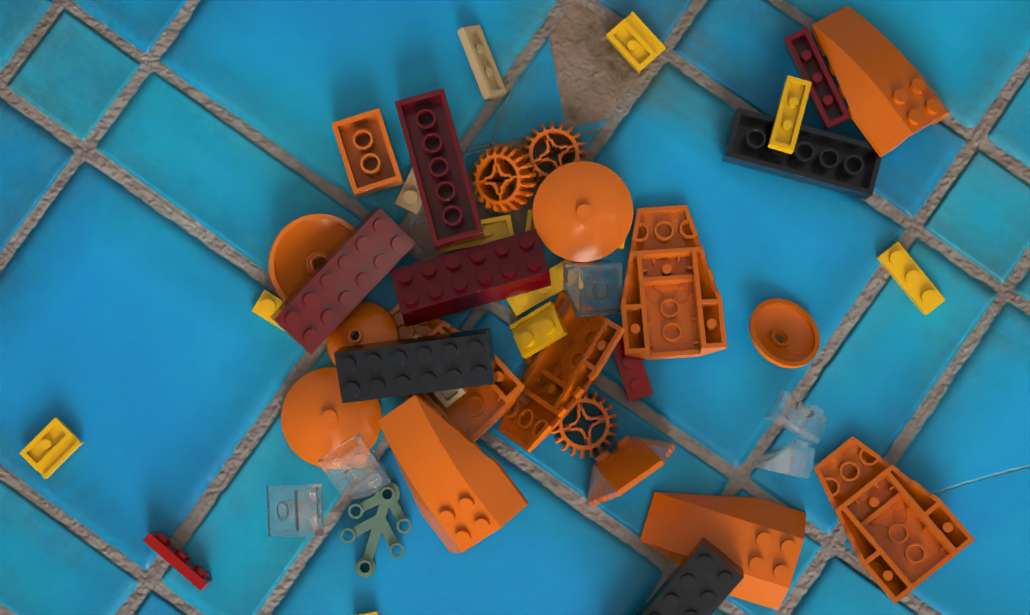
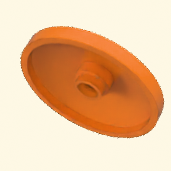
M589 161L571 162L552 171L538 187L532 206L533 223L543 244L559 257L575 262L599 260L614 252L627 237L633 220L632 198L623 180L606 166Z
M318 213L303 215L286 224L274 238L268 255V273L277 294L285 301L354 227L339 217Z
M336 367L320 368L305 374L290 388L283 402L281 425L287 443L301 459L318 467L338 468L360 460L372 449L381 431L378 420L382 418L380 400L373 399L342 403Z

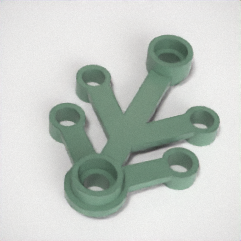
M391 481L382 482L377 486L374 496L359 504L354 503L348 508L349 516L353 519H358L363 515L364 511L379 505L375 516L353 528H345L340 534L341 540L344 543H352L357 536L371 529L364 556L355 564L356 573L361 577H370L376 570V563L373 558L381 532L390 547L389 554L393 558H400L405 552L403 544L398 542L386 519L388 509L390 508L396 518V527L400 533H408L412 529V522L406 518L398 503L400 498L399 487ZM385 489L392 491L390 499L384 498L383 491ZM354 506L360 508L361 512L358 516H354L351 512ZM402 521L408 522V530H402L400 528V523ZM346 531H351L353 533V538L351 540H346L344 538V533ZM393 546H400L402 549L401 554L395 555L392 552ZM362 563L369 564L370 569L368 572L361 570Z

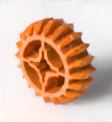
M550 122V129L546 130L545 125L542 123L540 124L541 133L535 128L531 130L535 138L525 137V141L530 145H522L521 150L528 152L526 155L529 157L526 163L534 164L530 172L537 174L534 181L535 184L538 185L541 179L544 180L549 175L538 168L539 165H550L555 170L563 165L562 159L574 152V162L585 161L580 157H585L588 153L585 150L579 149L583 148L586 143L585 141L576 142L581 136L580 133H576L573 136L570 135L573 131L572 126L568 127L567 131H564V123L560 122L559 129H554V122ZM551 137L562 138L570 145L558 146ZM544 140L546 151L539 155L538 158L533 159V151L536 145ZM550 147L552 150H555V153L559 152L557 163L556 160L553 161L552 158H548Z
M512 145L489 147L486 149V153L479 155L480 161L473 163L477 170L470 172L475 176V180L471 184L477 186L473 193L480 194L478 201L481 203L486 202L485 208H493L495 212H511L512 209H520V204L524 205L528 202L526 197L533 195L529 188L535 187L537 184L531 181V177H535L537 174L530 172L534 164L526 163L529 156L526 154L521 155V149H513ZM502 176L510 177V179H506L504 181H497V178H502Z
M586 391L575 405L576 420L567 425H563L562 420L557 426L558 429H554L551 434L559 433L560 437L554 440L556 444L562 440L565 442L561 447L562 451H565L568 446L572 447L570 451L571 456L575 455L577 449L580 450V458H584L585 450H588L590 457H594V448H597L598 452L602 453L604 452L600 446L602 443L610 447L611 443L606 440L607 436L611 438L616 437V434L609 432L610 428L618 427L616 423L610 424V419L616 418L617 414L608 415L607 411L611 410L613 406L609 404L604 408L602 404L606 401V398L602 397L599 402L596 401L597 392H593L591 398H587L588 391ZM582 403L594 405L602 415L589 417L585 413ZM580 411L585 420H596V422L590 423V427L587 426L589 428L586 431L587 437L582 428H571V426L577 425V421L580 422L578 420L581 417ZM604 423L602 435L593 443L591 429L597 424ZM579 431L582 434L585 445L573 443L567 438L565 433Z

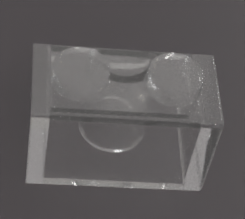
M599 260L563 264L564 291L576 317L621 313L620 306L623 294L621 262Z
M792 390L780 392L766 418L806 443L818 444L828 421V417L823 415L824 410L813 403L810 406L801 401L803 397Z
M361 433L318 460L319 465L345 501L371 496L391 482L387 470Z
M790 439L789 443H781L754 460L751 467L810 479L816 449L810 448L809 442Z
M322 483L268 485V536L303 537L323 535Z

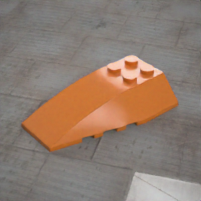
M848 5L811 25L810 28L822 55L827 56L830 63L828 68L831 75L836 76L840 85L838 88L840 95L846 99L849 105L847 110L850 117L879 157L897 148L908 137L932 124L933 126L952 114L923 73L879 30Z
M687 205L637 208L620 306L622 328L626 329L623 333L624 354L626 356L645 360L700 357L727 348L722 297L715 284L714 275L709 268L705 251L700 244L698 233Z
M562 291L559 293L554 304L568 334L525 359L524 364L527 366L523 377H518L525 385V388L511 409L503 415L498 428L500 432L528 452L533 451L578 403L601 372L626 330Z
M399 303L389 312L397 324L399 339L412 338L417 333L422 337L460 332L440 318L406 327ZM496 355L495 362L498 378L495 384L465 388L467 390L466 393L447 408L433 392L418 394L440 412L446 422L450 425L454 424L461 430L459 433L470 442H476L510 410L525 388V385ZM405 395L404 398L407 400L413 395Z
M414 394L380 418L378 423L420 513L451 553H462L503 527L525 508L529 502L498 461L492 456L489 458L480 450L481 447L474 441L470 442L459 433L461 431L454 424L450 425L446 422L440 412L420 395Z
M629 435L624 436L615 443L616 449L611 452L605 450L594 458L596 463L591 468L586 501L592 507L609 499L619 497L662 467L676 446L671 442L637 436L631 438Z
M853 436L813 467L860 564L894 604L899 602L975 540L940 498L928 492L922 485L910 479L897 467L889 464L880 455Z
M654 492L640 541L680 565L704 537L743 569L744 578L729 594L730 596L778 610L790 588L805 533L806 513L755 497Z

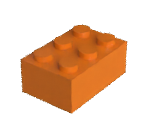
M379 108L331 123L356 199L404 184Z

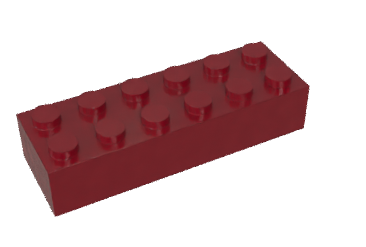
M444 88L395 101L436 251L485 238Z
M374 207L270 318L306 352L312 354L414 246L415 242L381 208Z
M536 229L390 270L406 327L551 286L550 271Z

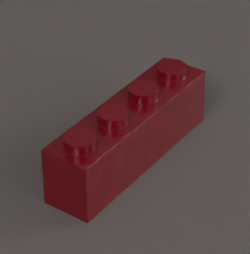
M803 28L785 37L783 44L800 79L812 82L809 98L825 131L848 122L850 119L849 112L808 28Z

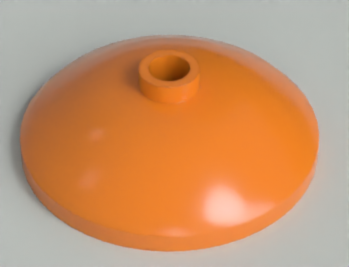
M774 298L763 301L753 310L749 318V334L755 348L765 359L780 367L799 368L808 364L816 356L820 346L819 331L813 318L801 306L786 299Z
M360 302L326 338L327 351L336 366L334 353L340 347L399 340V331L395 319L385 308L372 302ZM359 332V338L354 340V334Z

